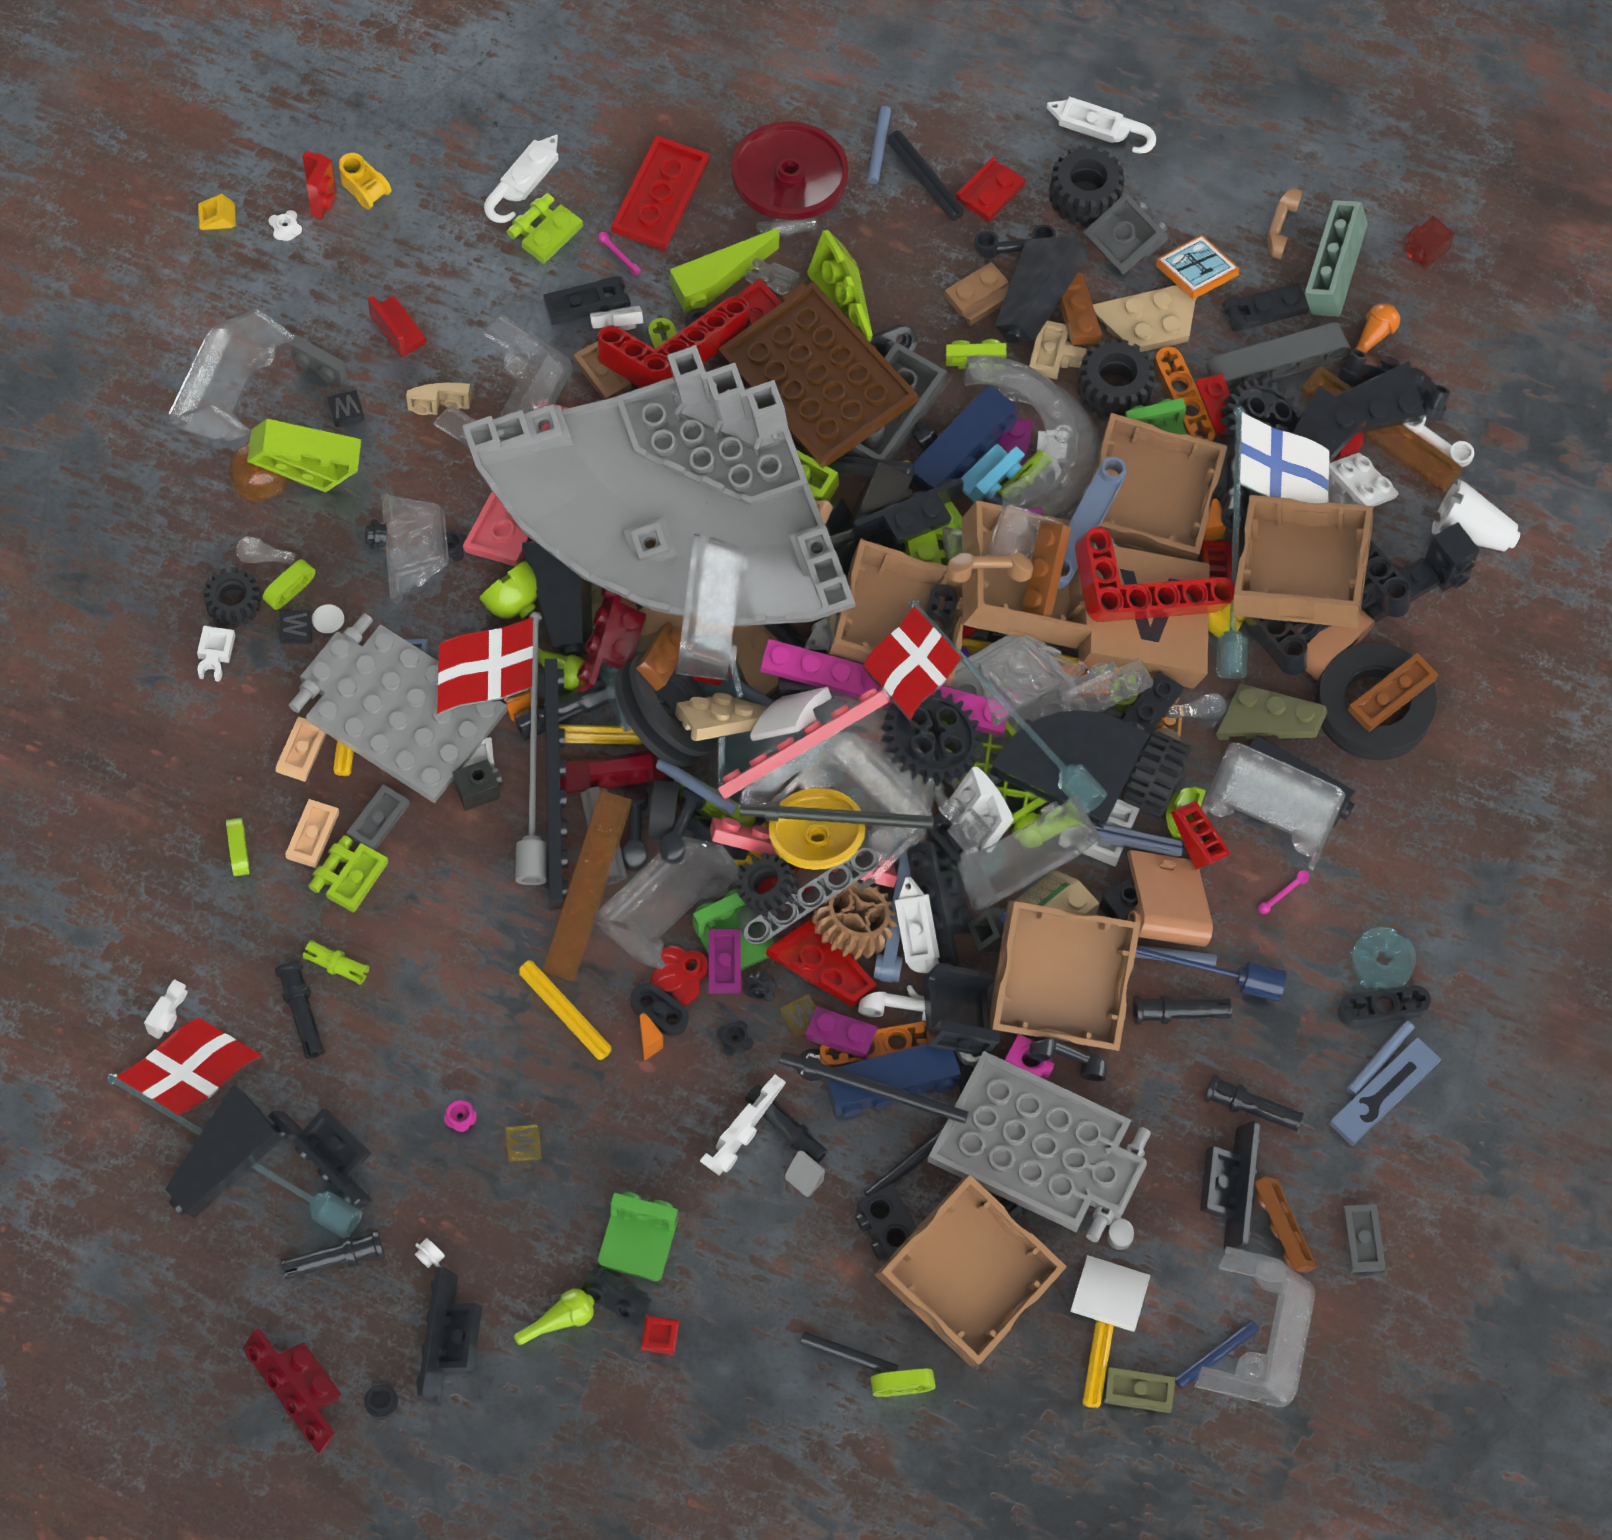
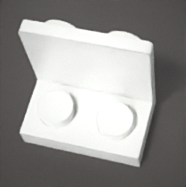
M1360 453L1329 463L1328 502L1374 507L1395 499L1399 494L1392 486L1391 481L1382 476L1372 466V462Z

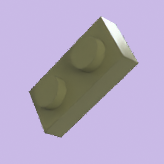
M1109 1367L1104 1403L1171 1413L1176 1377Z

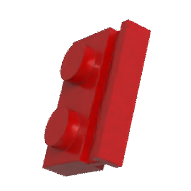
M992 157L957 192L956 199L958 202L962 201L965 203L969 210L989 223L1025 186L1026 180L1006 165L999 164L996 158Z

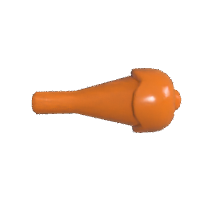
M1379 303L1368 311L1366 315L1367 322L1355 349L1367 353L1387 335L1396 332L1400 325V315L1393 305Z

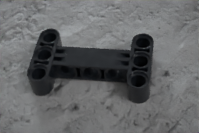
M1371 540L1361 609L1376 602L1388 616H1404L1410 608V585ZM1245 617L1247 629L1280 669L1289 675L1301 674L1307 668L1308 646L1306 640L1332 626Z

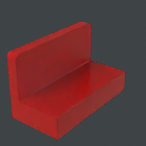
M373 295L367 298L371 318L401 358L427 344L426 337L394 295L381 303Z

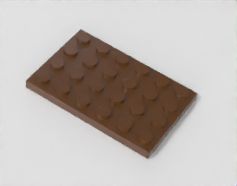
M814 281L718 348L720 356L728 365L736 363L742 381L749 388L775 380L785 408L790 434L822 469L825 466H829L919 401L918 394Z

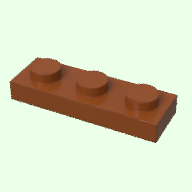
M1077 273L1059 301L1061 312L1072 345L1098 344L1101 342L1102 332L1083 273Z
M1040 521L1032 557L1033 573L1031 578L1027 580L1021 611L1046 617L1052 616L1070 536V526Z
M667 622L658 630L636 667L656 691L666 685L689 645L683 633Z
M1416 653L1350 704L1348 711L1370 732L1437 680L1439 674Z
M1265 1176L1256 1181L1255 1185L1259 1191L1256 1193L1257 1199L1262 1208L1269 1213L1272 1220L1270 1228L1275 1237L1281 1240L1285 1249L1283 1256L1287 1265L1294 1269V1271L1308 1273L1318 1268L1278 1179Z

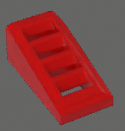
M1203 540L1200 550V562L1209 564V578L1224 576L1223 578L1231 580L1235 585L1231 542ZM1208 554H1224V556H1208ZM1214 591L1215 596L1221 600L1220 595Z
M1197 801L1171 812L1196 870L1231 855L1226 844ZM1191 813L1193 819L1188 821L1185 816ZM1196 825L1198 831L1195 832L1192 826Z

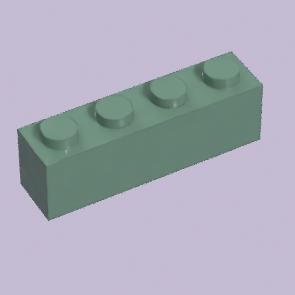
M1333 200L1305 291L1312 315L1337 317L1341 315L1368 225L1362 202Z

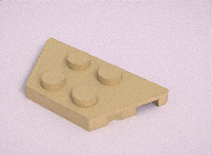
M1175 285L1093 304L1097 318L1107 326L1106 331L1110 335L1119 339L1121 343L1124 339L1128 340V344L1131 346L1134 344L1139 345V351L1143 352L1188 342L1196 298L1192 300L1182 289Z
M715 693L712 697H692L689 701L678 702L675 715L678 720L683 722L682 725L685 730L692 729V740L699 741L752 731L757 720L768 707L737 699L729 694Z

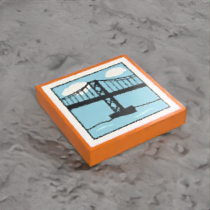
M1203 235L1156 259V267L1192 300L1239 275V267Z

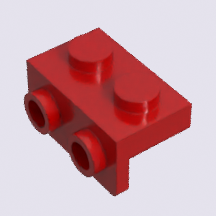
M305 151L302 157L311 216L323 219L326 211L332 209L336 199L332 159L321 153Z

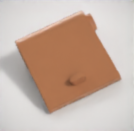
M1129 850L1127 856L1138 904L1134 910L1130 911L1127 921L1141 923L1139 937L1206 947L1212 937L1213 923L1200 870L1195 869L1191 859Z

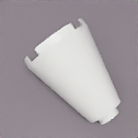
M1460 479L1457 480L1458 485L1453 484L1437 511L1441 513L1440 522H1433L1432 534L1435 535L1459 522L1477 546L1499 551H1506L1509 547L1513 549L1521 534L1517 531L1518 524L1466 482Z

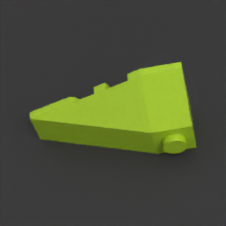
M823 230L807 274L812 282H815L870 342L873 334L856 261L851 257L846 247L829 230Z

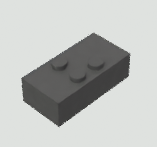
M896 342L885 359L918 394L919 401L843 456L894 461L912 436L911 432L916 429L915 425L922 422L946 388L947 371Z

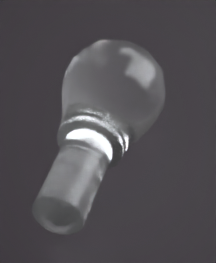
M244 537L236 546L238 558L245 563H270L271 561L293 565L296 558V553L274 549L273 546L255 537Z
M1209 693L1197 700L1190 701L1189 704L1172 706L1167 713V718L1169 720L1191 716L1192 718L1217 720L1226 713L1227 703L1221 695Z

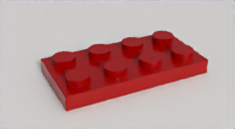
M656 135L611 225V232L666 252L707 168L710 154Z

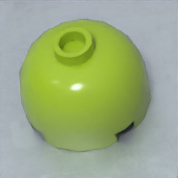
M526 561L521 562L507 572L508 574L501 580L498 579L479 597L482 604L493 615L502 619H511L520 615L524 619L537 608L534 604L538 598L536 593V577Z

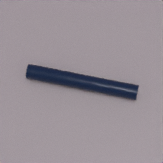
M1252 1320L1248 1321L1178 1374L1175 1378L1176 1385L1180 1389L1184 1388L1259 1331L1257 1325Z

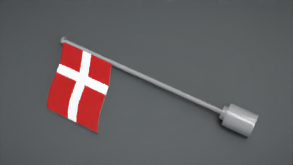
M538 612L531 613L529 619L503 628L463 634L439 644L437 716L460 706L500 700L531 689L529 835L524 836L521 841L516 843L515 881L523 885H541L547 882L548 844L542 841L541 837L535 835L539 620L542 619L541 614Z

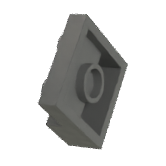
M1127 192L1083 231L1085 236L1122 275L1144 256L1146 258L1150 257L1168 240L1165 233L1168 229L1167 226L1157 216L1152 219L1146 213L1149 210L1147 205L1138 196L1133 199Z

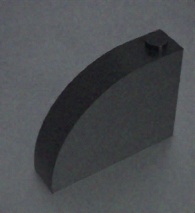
M1086 710L1057 712L1041 717L1015 733L1000 750L991 767L990 774L1103 829L1150 734L1145 732V728L1136 722L1128 721L1126 723L1099 712Z

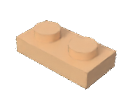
M298 717L276 765V772L306 782L327 733L308 722L307 719Z
M309 799L285 853L286 858L317 868L339 816V809Z

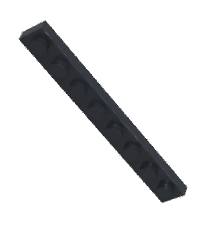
M557 658L545 659L549 910L562 909V899H568V880H562V869H568V850H561V838H567V819H561V808H566V789H560V778L566 777V759H559V747H565V729H559V717H564L565 713L564 699H558V688H564V669H558Z

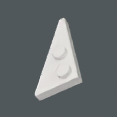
M774 1075L761 1089V1094L753 1105L748 1104L731 1126L720 1136L716 1145V1149L719 1151L716 1155L711 1157L706 1153L700 1162L719 1176L723 1171L728 1172L738 1158L735 1153L742 1144L746 1146L753 1139L757 1132V1129L754 1128L786 1082L777 1075Z

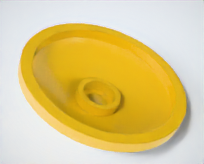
M828 788L804 789L791 794L780 802V806L861 811L857 803L849 796ZM779 819L778 822L769 821V837L776 853L786 862L804 869H827L847 861L858 851L865 836V824Z

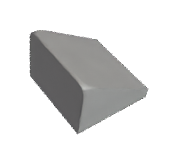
M800 1150L789 1166L785 1179L802 1194L809 1197L824 1181L825 1169L803 1150Z

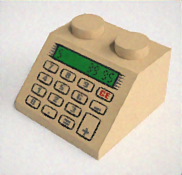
M1053 870L1015 900L1017 902L1096 915L1099 907L1098 900L1079 880L1056 870Z

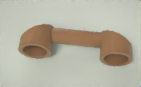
M1291 188L1281 197L1277 204L1267 234L1268 252L1273 258L1280 260L1282 258L1288 237L1280 235L1287 211L1297 213L1303 190Z
M1013 552L1011 556H973L970 553H959L948 562L946 574L952 581L962 583L970 579L972 569L1008 568L1007 573L1010 578L1015 581L1024 582L1031 578L1033 564L1028 557L1019 552Z

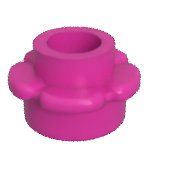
M462 1100L454 1101L446 1108L447 1114L444 1116V1121L449 1128H454L457 1132H464L469 1129L470 1125H474L476 1112L473 1111V1106L469 1102ZM462 1114L463 1118L458 1119L457 1115Z

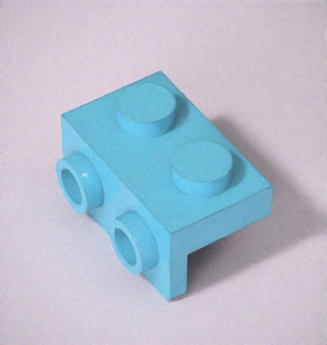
M994 445L961 478L964 482L962 491L974 503L976 500L982 501L985 497L990 500L1002 488L999 483L1007 477L1010 480L1020 471L1022 466L1019 463L1025 454L1017 446L1007 453L1000 445Z

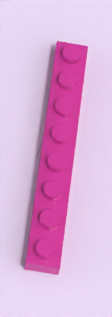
M771 639L767 641L760 672L819 688L828 687L830 691L856 698L872 688H875L877 692L882 690L864 671L863 664ZM945 686L938 688L941 690L942 698L946 699L951 693L953 694L952 703L956 704L962 700L964 702L961 707L963 712L966 710L973 711L969 716V720L979 721L975 730L1002 737L1010 704ZM890 700L885 706L890 707L893 702Z

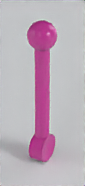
M600 232L598 234L599 242L605 243L627 265L634 276L641 273L640 268L635 263L633 264L609 240L608 233Z
M1305 870L1299 871L1294 881L1268 902L1259 904V912L1261 914L1269 913L1270 907L1297 885L1307 883L1310 877L1309 873Z

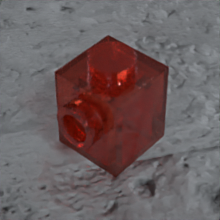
M1433 215L1422 226L1416 225L1410 230L1407 235L1408 242L1405 252L1413 262L1419 263L1423 268L1427 269L1450 249L1455 233Z

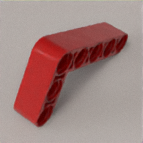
M729 297L656 349L619 327H603L598 331V361L640 388L672 378L673 375L667 355L696 345L704 364L719 353V347L748 328L749 304L743 298Z
M1102 527L1091 528L1075 544V554L1086 611L1090 618L1096 622L1215 613L1234 600L1235 585L1231 580L1223 577L1121 585L1113 541L1110 533ZM1090 540L1096 544L1097 549L1091 546ZM1095 570L1099 571L1102 574L1103 579L1099 578L1096 575ZM1214 591L1220 595L1221 600L1215 596ZM1186 593L1192 597L1193 602L1187 598ZM1158 595L1164 599L1165 604L1160 602ZM1129 597L1136 601L1137 607L1130 602ZM1101 599L1108 604L1109 609L1102 605Z

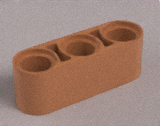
M1361 610L1358 628L1330 626L1319 632L1307 644V668L1305 671L1315 680L1320 681L1331 660L1342 651L1357 645L1372 629L1375 620Z

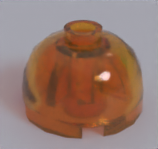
M250 441L246 442L235 451L230 461L229 474L236 492L239 496L254 502L268 501L269 497H273L276 494L278 497L289 485L290 478L247 462Z

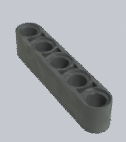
M1334 322L1215 356L1207 362L1206 368L1210 376L1223 374L1230 392L1244 381L1249 382L1254 378L1258 382L1263 379L1270 381L1339 361L1350 354L1351 347L1341 325Z
M865 835L858 851L847 861L837 866L818 870L801 868L796 871L795 877L798 879L799 885L795 886L798 888V894H791L795 901L793 904L787 901L785 906L788 909L784 912L780 908L777 909L778 915L773 916L768 912V917H763L760 913L758 915L753 913L746 905L743 906L737 914V922L745 939L752 944H761L873 871L879 863V856L870 839ZM866 851L863 855L857 856L859 852ZM839 868L837 872L830 874L832 870ZM812 886L810 890L803 891L805 888ZM759 921L755 926L749 927L752 923Z

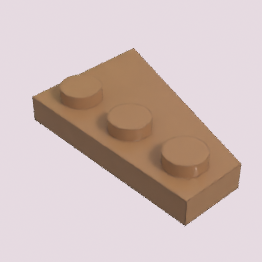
M763 624L733 626L721 630L739 666L745 683L767 697L778 690V676L760 672V667L768 639L779 640Z

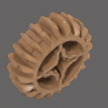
M856 881L813 910L812 922L816 924L815 933L823 934L822 943L830 942L832 944L831 952L838 948L842 950L843 957L848 955V953H852L856 960L861 954L868 959L873 953L878 954L883 951L886 939H891L893 936L888 927H897V924L890 919V916H894L897 913L891 911L893 902H887L888 893L880 894L878 892L879 885L872 888L868 886V881H864L862 884ZM839 905L841 908L840 912L834 913L833 907ZM871 923H876L877 929L871 932L869 928Z

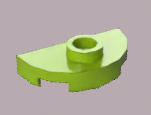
M1199 787L1183 788L1172 795L1167 806L1166 819L1168 829L1173 838L1183 841L1171 812L1195 801L1201 807L1206 792L1205 789ZM1191 813L1185 816L1188 821L1193 819Z

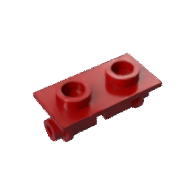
M1223 374L1195 380L1215 434L1219 435L1220 439L1229 437L1230 435L1222 433L1228 428L1227 425L1220 422L1226 416L1220 411L1221 408L1226 406L1223 400L1230 395Z

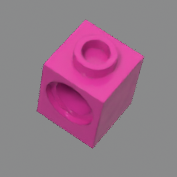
M1018 1034L1005 1061L1048 1080L1055 1063L1036 1060L1038 1066H1026L1022 1060L1030 1058L1028 1056L1029 1045L1035 1041Z

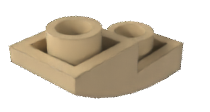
M466 383L427 384L407 390L406 394L408 410L419 415H438L440 405H445L450 409H469L472 400L470 384Z

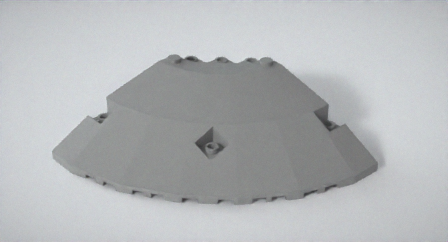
M695 345L667 355L673 375L672 378L614 398L564 410L561 409L560 405L554 406L551 404L525 414L523 410L494 420L492 416H488L462 425L478 472L522 532L580 577L654 611L725 626L812 622L856 607L847 579L843 573L825 523L822 521L790 434L785 408L775 380L745 390L736 363L706 372ZM544 423L550 424V428L546 431L540 430V426ZM649 540L656 542L653 548H646L645 544ZM815 545H820L823 548L820 553H813L811 551Z

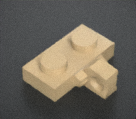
M1046 321L1037 335L1028 374L1058 379L1060 367L1080 368L1084 355H1087V349L1073 346L1071 342L1067 341L1068 331L1065 324Z

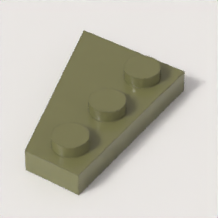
M1240 683L1216 734L1218 740H1229L1230 736H1245L1246 739H1255L1256 735H1276L1278 739L1316 738L1327 715V708L1325 705Z

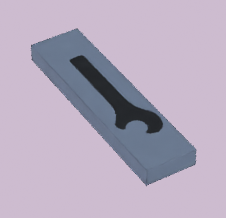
M1417 1037L1330 1121L1329 1125L1353 1147L1439 1064L1441 1058Z

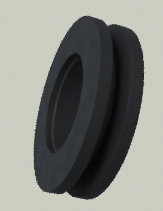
M1363 643L1349 647L1331 660L1321 678L1315 703L1325 705L1327 708V715L1321 727L1336 746L1359 758L1389 760L1410 752L1423 740L1433 720L1437 706V693L1434 682L1406 703V713L1401 720L1392 725L1376 726L1370 732L1350 714L1345 698L1346 689L1351 683L1360 678L1368 677L1384 679L1413 656L1412 654L1389 644Z
M644 651L618 671L615 679L618 703L631 729L651 752L674 766H689L701 756L714 749L719 737L699 741L692 740V729L685 730L682 721L678 720V725L671 719L660 705L655 692L666 700L674 713L678 702L689 701L692 697L706 698L707 696L699 683L693 680L688 670L680 663L677 664L666 685L656 691L636 669L646 652Z

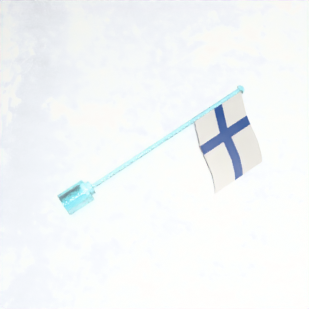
M1237 407L1233 412L1236 414L1231 581L1234 585L1236 584L1238 572L1240 484L1262 496L1290 498L1308 503H1327L1329 486V450L1308 438L1272 428L1245 414L1246 411L1243 407ZM1234 600L1231 602L1230 631L1224 632V636L1217 638L1216 676L1226 679L1247 677L1248 638L1243 637L1241 632L1236 631Z

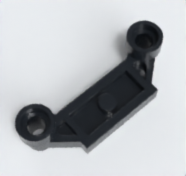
M1353 349L1347 362L1342 364L1338 378L1346 384L1357 386L1360 385L1363 375L1375 378L1401 364L1390 356H1368L1361 350ZM1412 367L1420 398L1424 400L1422 406L1426 418L1433 421H1441L1447 409L1445 404L1450 390L1442 385H1436L1432 381V377L1427 376L1424 371Z

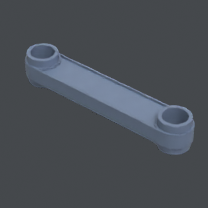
M1108 457L1100 464L1068 525L1071 527L1062 567L1066 576L1060 577L1058 589L1069 585L1078 569L1075 554L1077 540L1091 528L1100 527L1124 482L1127 470L1123 460L1118 457ZM1106 470H1115L1119 475L1111 476Z
M897 837L893 862L899 863L891 909V911L896 913L895 900L899 899L905 878L910 877L911 873L906 849L922 844V841H917L914 838ZM897 914L890 916V919L897 924V927H888L893 936L891 939H886L884 954H877L874 971L875 979L892 983V981L899 982L903 957L897 956L900 939Z

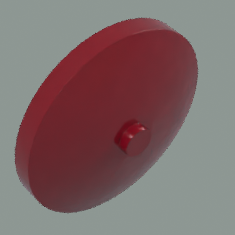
M783 121L761 126L742 139L733 155L732 181L738 195L752 209L771 218L804 220L818 216L832 208L840 200L847 186L849 169L848 160L843 148L830 134L810 124Z

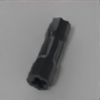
M597 677L595 685L582 693L576 691V687L573 691L558 697V699H564L565 710L564 717H559V723L581 713H589L609 704L608 693L600 678ZM545 703L537 705V736L545 732ZM531 707L514 714L517 729L525 741L530 739Z

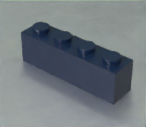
M988 384L913 463L915 473L911 482L917 486L924 485L931 490L945 480L953 481L961 478L977 463L984 453H987L997 444L998 438L1004 432H1009L1013 429L1018 418L1016 404Z
M927 1044L836 1067L837 1069L920 1096L935 1090L938 1093H944L954 1089L955 1085H958L961 1075L954 1051L929 1047ZM824 1078V1084L835 1117L840 1115L853 1117L860 1114L863 1109L871 1107L883 1109L893 1104V1100Z

